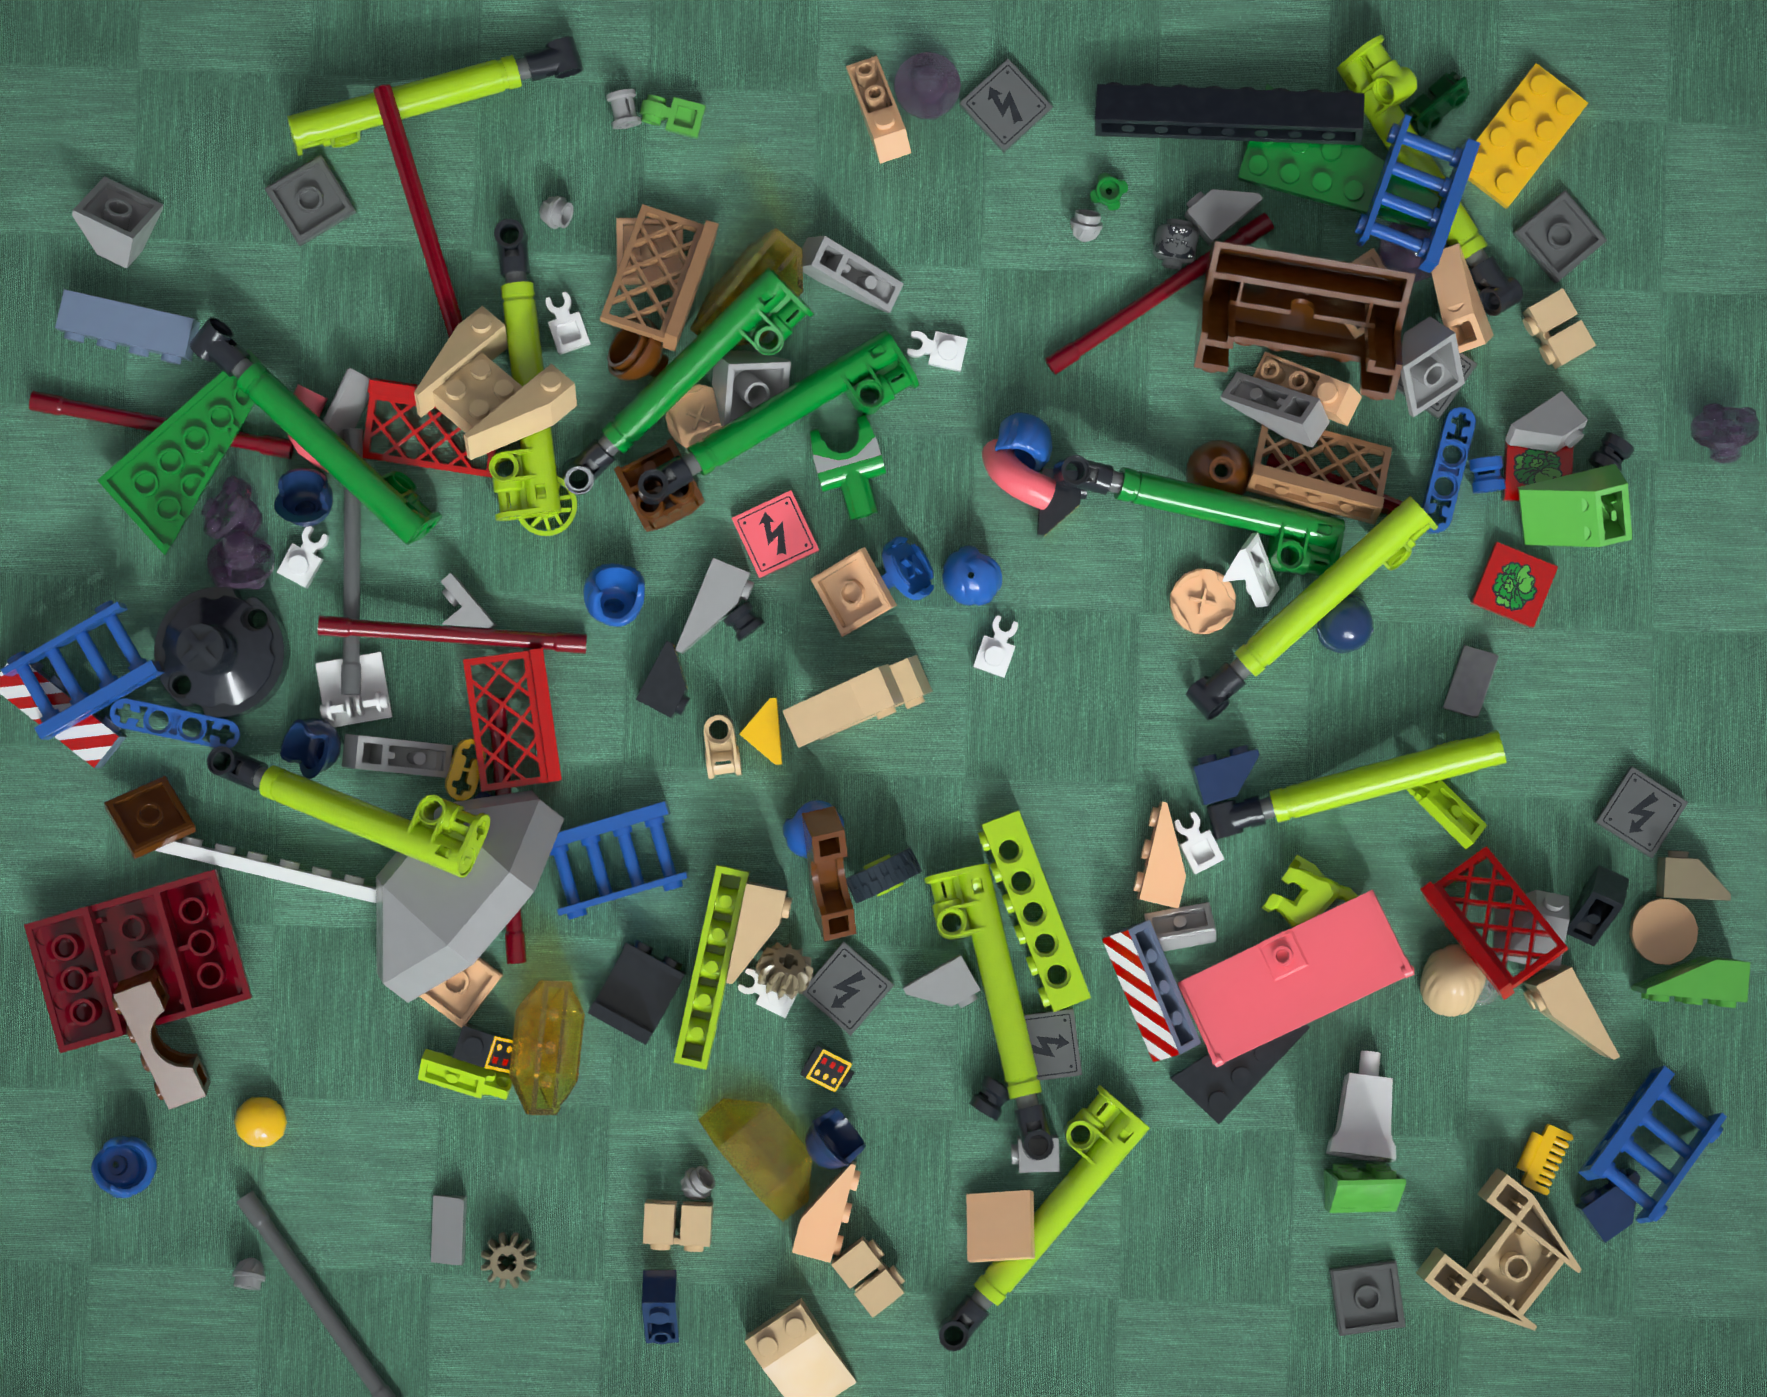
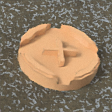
M701 384L694 385L666 413L668 431L674 440L686 449L695 442L702 441V438L722 427L712 387Z
M1195 569L1185 573L1174 584L1170 594V610L1174 620L1183 629L1194 634H1210L1221 630L1231 620L1235 610L1236 594L1229 581H1222L1224 578L1223 574L1211 569Z
M1658 898L1647 902L1636 910L1630 923V938L1641 957L1655 964L1670 965L1682 961L1692 952L1697 942L1698 926L1695 917L1685 905L1676 900Z

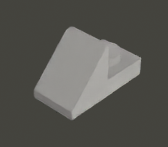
M450 573L441 580V583L446 587L442 591L443 595L454 607L457 604L462 606L445 620L442 625L493 629L497 626L454 574Z

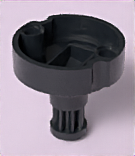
M210 587L190 593L179 600L168 611L157 631L154 659L160 663L165 672L159 676L163 686L182 706L195 707L200 705L205 715L236 717L260 708L279 690L289 667L290 645L286 629L280 617L262 599L250 597L244 600L237 589ZM263 610L268 620L264 627L257 629L253 624V616L256 612ZM184 676L189 677L191 681V690L186 694H182L178 690V682Z

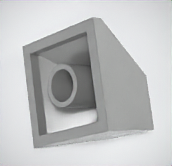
M104 176L73 209L72 216L97 255L124 268H128L143 251L163 210L164 204Z
M1428 317L1404 333L1401 377L1409 415L1415 417L1465 384L1455 332L1432 317Z
M746 350L729 351L713 367L712 385L721 426L726 425L788 388L791 362L787 359Z
M1541 890L1526 893V896L1565 943L1570 920L1569 896ZM1518 898V899H1517V904H1519V905H1524V904L1521 902V900ZM1511 899V900H1508V901H1506V902H1503V903H1510V904H1511V903H1512V899ZM1494 908L1493 924L1508 926L1510 910ZM1516 911L1513 927L1532 929L1533 915L1530 912ZM1538 923L1537 930H1544ZM1493 931L1494 948L1504 949L1507 932ZM1512 933L1510 950L1528 952L1530 935ZM1536 936L1533 952L1546 954L1557 945L1550 937ZM1496 954L1499 959L1503 958V955ZM1562 955L1543 968L1559 971ZM1508 956V961L1526 964L1527 958Z

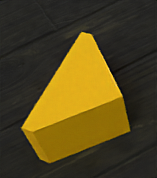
M769 698L739 735L775 765H783L777 698Z

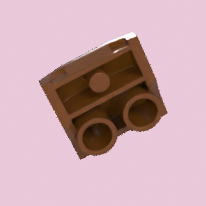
M672 438L667 440V444L640 459L621 468L620 466L614 468L646 532L662 529L692 514L705 502L694 479L675 491V493L673 492L666 496L659 504L649 505L639 498L638 481L645 471L655 469L677 455L682 458ZM649 480L643 486L649 494H658L662 490L661 484L656 480Z

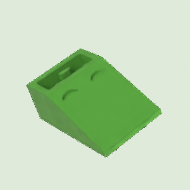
M1616 464L1518 487L1525 545L1603 547L1632 540L1628 483Z
M1699 956L1635 983L1631 986V990L1641 992V998L1649 999L1650 1001L1669 1002V997L1674 996V1001L1684 1004L1703 1005V999H1707V1004L1736 1008L1737 1002H1748L1751 962L1731 958Z
M1367 1162L1366 1168L1353 1167V1163H1333V1169H1324L1325 1209L1329 1213L1396 1212L1406 1186V1179L1397 1173L1396 1170H1393L1391 1166H1386L1385 1162Z

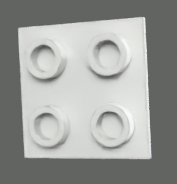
M381 652L360 655L361 695H341V665L343 659L315 663L322 705H320L321 716L333 727L392 717Z

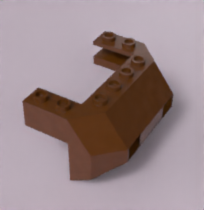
M1215 241L1211 246L1195 334L1194 367L1201 368L1209 373H1216L1218 371L1227 373L1229 349H1233L1234 342L1241 346H1264L1278 352L1284 350L1300 352L1308 357H1315L1317 355L1330 357L1339 362L1355 361L1359 362L1360 395H1365L1373 400H1394L1403 366L1401 330L1416 274ZM1345 324L1355 325L1357 329L1364 327L1365 333L1354 339Z

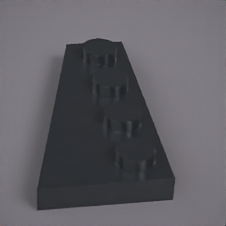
M1307 1024L1231 1059L1217 1068L1212 1064V1059L1208 1053L1169 1078L1211 1118L1220 1124L1310 1027Z

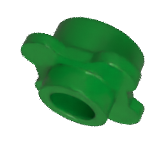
M1101 173L1097 178L1098 184L1096 189L1090 192V200L1093 203L1106 205L1110 211H1116L1120 207L1122 194L1128 191V185L1124 180L1119 181L1117 178L1111 177L1109 173ZM1111 189L1112 194H1106V190Z

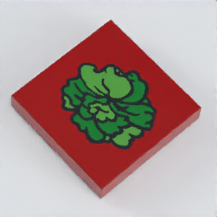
M1505 442L1504 479L1506 489L1503 490L1502 501L1519 502L1518 487L1572 474L1574 446L1568 448L1566 445L1557 452L1512 446Z
M1495 542L1470 604L1532 629L1536 624L1558 566Z

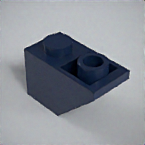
M1247 744L1229 749L1230 756L1217 759L1216 753L1197 758L1198 765L1192 766L1191 771L1201 805L1236 797L1259 757L1258 749L1249 750Z
M1624 1168L1618 1169L1639 1187L1640 1176L1637 1171L1631 1168L1626 1170ZM1608 1178L1609 1182L1601 1188L1593 1187L1580 1196L1581 1202L1575 1205L1596 1237L1604 1243L1633 1223L1636 1201Z
M643 1270L642 1312L646 1343L661 1345L679 1343L677 1270Z

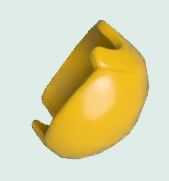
M251 1097L237 1108L234 1124L237 1135L248 1145L267 1147L273 1145L284 1135L287 1120L284 1109L277 1101L268 1097Z

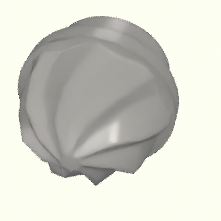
M562 196L548 197L540 206V218L550 228H566L573 216V205Z
M1088 209L1075 210L1074 217L1070 219L1073 236L1081 242L1096 239L1103 228V223L1100 222L1101 214Z
M704 1166L689 1168L685 1172L684 1178L680 1181L682 1185L681 1190L684 1195L692 1200L705 1199L715 1187L713 1175Z
M252 1257L240 1261L232 1273V1276L235 1277L233 1286L242 1289L260 1290L261 1283L266 1280L262 1263Z

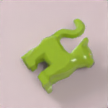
M1296 855L1281 880L1286 884H1297L1301 889L1298 896L1292 901L1272 893L1263 904L1262 909L1267 912L1278 911L1293 928L1324 913L1334 900L1341 899L1348 902L1358 897V895L1351 888L1340 885L1332 879L1325 877L1316 865Z

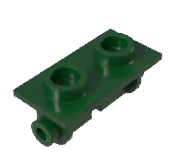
M1454 71L1450 74L1445 73L1428 88L1429 92L1435 97L1433 100L1423 93L1406 107L1407 112L1404 114L1412 117L1410 123H1416L1419 136H1423L1428 130L1435 129L1445 115L1452 109H1457L1463 105L1470 94L1465 76L1460 78Z

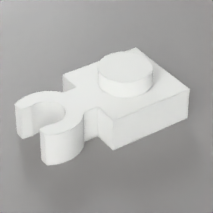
M567 292L562 293L565 302L560 308L553 306L550 297L546 298L548 310L556 315L557 318L548 322L559 355L591 344L580 312L570 314L572 300Z
M913 331L911 333V338L919 339L922 342V347L919 350L908 348L907 354L909 356L919 358L925 354L930 355L928 365L961 372L968 338L936 331L934 340H930L920 331Z
M311 526L306 527L302 533L303 544L301 547L292 543L277 573L307 589L323 562V559L316 556L318 550L326 547L329 542V536L323 534L319 542L313 543L310 536L314 528Z
M996 616L992 624V629L995 633L994 637L991 638L984 635L973 667L1005 678L1015 646L1008 644L1007 640L1016 633L1018 622L1014 621L1011 629L1004 632L999 628L1001 616Z
M1191 812L1189 815L1193 820V824L1190 828H1183L1178 819L1174 821V827L1177 832L1185 835L1187 841L1179 844L1193 873L1197 874L1225 859L1211 831L1207 830L1200 833L1199 816L1195 812Z
M747 968L745 973L751 975L755 983L752 987H745L739 984L738 990L744 994H759L760 996L756 1002L757 1005L786 1018L796 996L791 1000L785 994L778 999L777 993L773 991L766 994L767 985L758 984L756 970Z

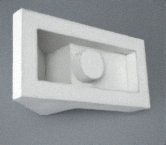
M1258 532L1250 535L1222 580L1227 582L1245 579L1247 592L1252 596L1256 608L1268 606L1279 591V586Z

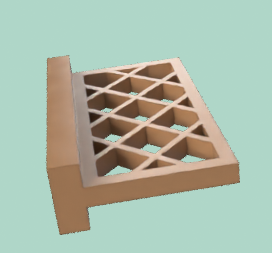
M642 204L600 316V321L648 338L651 337L654 340L663 342V348L676 351L712 252L719 224L706 220L705 224H701ZM645 217L659 220L664 229L648 235L643 226ZM686 229L694 232L695 235L692 241L679 245L673 232ZM639 233H641L643 238L638 239ZM667 235L674 248L659 254L652 241ZM647 244L653 257L638 263L632 252L635 248ZM687 250H689V252H688V254H687V257H686L685 254H684V252L687 251ZM678 254L683 263V268L670 274L663 260ZM629 260H630L632 266H630V267L627 268L628 263H629ZM657 263L664 276L648 282L642 269ZM636 272L643 285L627 291L622 279ZM679 278L676 285L673 280ZM668 283L673 296L659 302L652 289ZM620 289V291H621L622 294L616 296L617 293H618V290ZM647 291L654 305L638 311L631 298ZM625 300L633 313L623 318L610 314L613 305ZM669 306L667 312L665 313L663 308ZM657 311L663 321L661 329L657 330L646 326L642 317Z
M1261 424L1246 491L1375 524L1383 508L1385 498L1383 494L1392 453L1391 447L1324 430L1316 442L1318 447L1307 452L1302 444L1286 438L1274 443L1267 433L1268 428ZM1292 444L1300 456L1288 461L1280 449ZM1336 445L1344 446L1351 455L1339 460L1330 448ZM1323 452L1332 464L1320 470L1312 457ZM1273 453L1281 465L1273 468L1262 465L1261 460L1263 457ZM1368 453L1381 456L1382 462L1371 469L1362 456ZM1353 461H1356L1364 472L1355 478H1352L1344 467ZM1305 462L1313 474L1309 476L1299 475L1293 467ZM1337 470L1345 483L1341 485L1330 483L1325 475ZM1369 479L1376 488V493L1364 492L1357 484Z

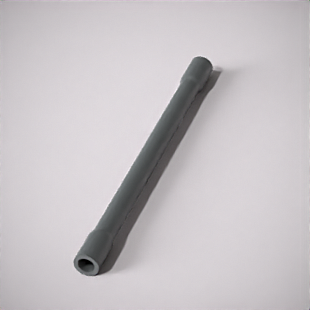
M343 429V440L363 458V429ZM344 487L343 617L360 620L361 502ZM360 636L343 637L341 695H361Z
M254 1191L238 1200L236 1203L251 1225L261 1234L371 1392L372 1397H396L391 1388L384 1383L274 1225L269 1213Z

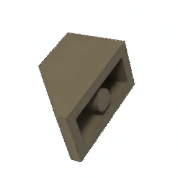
M1668 851V857H1658L1657 897L1731 901L1729 891L1699 859L1688 858L1689 852Z

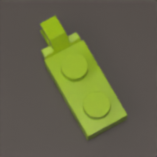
M1442 780L1406 789L1465 849L1474 844L1487 826Z
M425 1049L421 1058L418 1075L419 1080L481 1099L482 1095H491L504 1100L508 1098L514 1078L503 1072L486 1069L429 1049Z

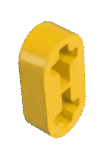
M471 738L464 739L457 744L445 780L446 792L450 797L460 801L472 797L479 782L477 759L472 758L469 767H464L466 756L462 755L463 748L469 749L471 744H474V739ZM483 752V757H484V762H485L486 753ZM466 771L465 782L469 784L468 790H462L460 794H456V788L452 786L453 780L459 781L462 772Z

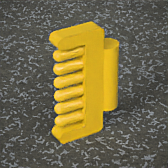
M1550 1124L1545 1126L1542 1135L1531 1132L1516 1168L1525 1172L1521 1184L1543 1195H1548L1550 1190L1536 1182L1551 1186L1552 1181L1540 1176V1174L1551 1179L1555 1178V1173L1543 1168V1166L1553 1171H1558L1559 1169L1558 1165L1546 1159L1558 1164L1562 1162L1561 1157L1550 1153V1151L1560 1156H1564L1566 1153L1565 1150L1554 1146L1553 1143L1563 1148L1569 1147L1568 1142L1556 1136L1567 1141H1572L1574 1138L1572 1134Z

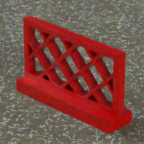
M379 378L369 379V401L363 440V458L492 478L489 463L492 457L497 454V449L487 453L486 469L473 467L466 458V451L463 453L451 438L461 429L458 427L448 434L437 419L443 414L442 412L434 415L430 410L427 413L430 419L417 429L414 427L405 413L416 406L414 391L418 384ZM377 400L390 402L397 411V414L384 424L375 413ZM397 403L407 404L408 406L402 410ZM401 417L412 432L397 443L386 427ZM374 421L379 426L375 431H373ZM434 422L444 435V438L430 448L419 432ZM383 431L393 447L385 453L371 452L372 437ZM414 435L426 450L418 458L408 457L401 448V445ZM446 441L450 443L459 455L450 463H442L433 452ZM397 450L401 456L390 455V453ZM429 454L433 461L423 460V458ZM462 459L466 466L455 465V463Z
M543 648L464 659L463 666L481 792L561 781L562 777ZM523 659L525 673L518 683L501 672L508 661ZM504 661L498 669L491 664ZM485 664L495 672L484 688L472 679L471 666ZM498 675L514 686L503 702L487 691ZM525 678L528 691L520 686ZM473 685L481 691L476 699ZM517 689L529 697L530 706L522 716L506 705ZM484 693L500 705L489 721L477 713L476 708L477 702ZM502 708H505L519 719L508 735L492 724ZM530 710L532 723L525 719ZM478 718L486 724L481 731ZM521 722L534 731V740L527 749L511 738ZM488 727H491L505 738L494 753L483 747L481 743V736ZM507 741L524 752L513 767H510L496 756ZM534 744L536 745L537 757L530 752ZM483 752L490 756L486 764H484ZM526 755L538 762L540 777L526 779L516 771V768ZM493 759L509 770V773L502 782L487 784L485 770ZM512 774L520 778V780L507 781Z
M1487 846L1435 884H1432L1430 881L1420 889L1426 902L1503 1000L1515 993L1514 988L1568 950L1566 944ZM1487 858L1493 866L1492 878L1473 877L1475 866ZM1498 873L1504 880L1497 879ZM1454 881L1467 882L1464 898L1450 897L1444 888ZM1472 883L1490 885L1488 901L1470 899ZM1496 886L1510 887L1513 890L1511 904L1493 902ZM1519 898L1524 905L1517 904V899ZM1456 904H1463L1462 911ZM1469 905L1487 907L1484 923L1470 922L1467 919ZM1492 908L1510 910L1508 926L1490 924ZM1516 911L1530 912L1533 915L1532 929L1513 927ZM1538 923L1544 930H1537ZM1476 929L1483 930L1482 936L1478 933ZM1488 930L1507 932L1504 949L1489 947L1486 943ZM1512 933L1530 935L1528 952L1510 950ZM1536 936L1550 937L1557 945L1546 954L1533 952ZM1496 954L1503 955L1502 962ZM1508 956L1527 958L1525 969L1513 977L1507 969Z

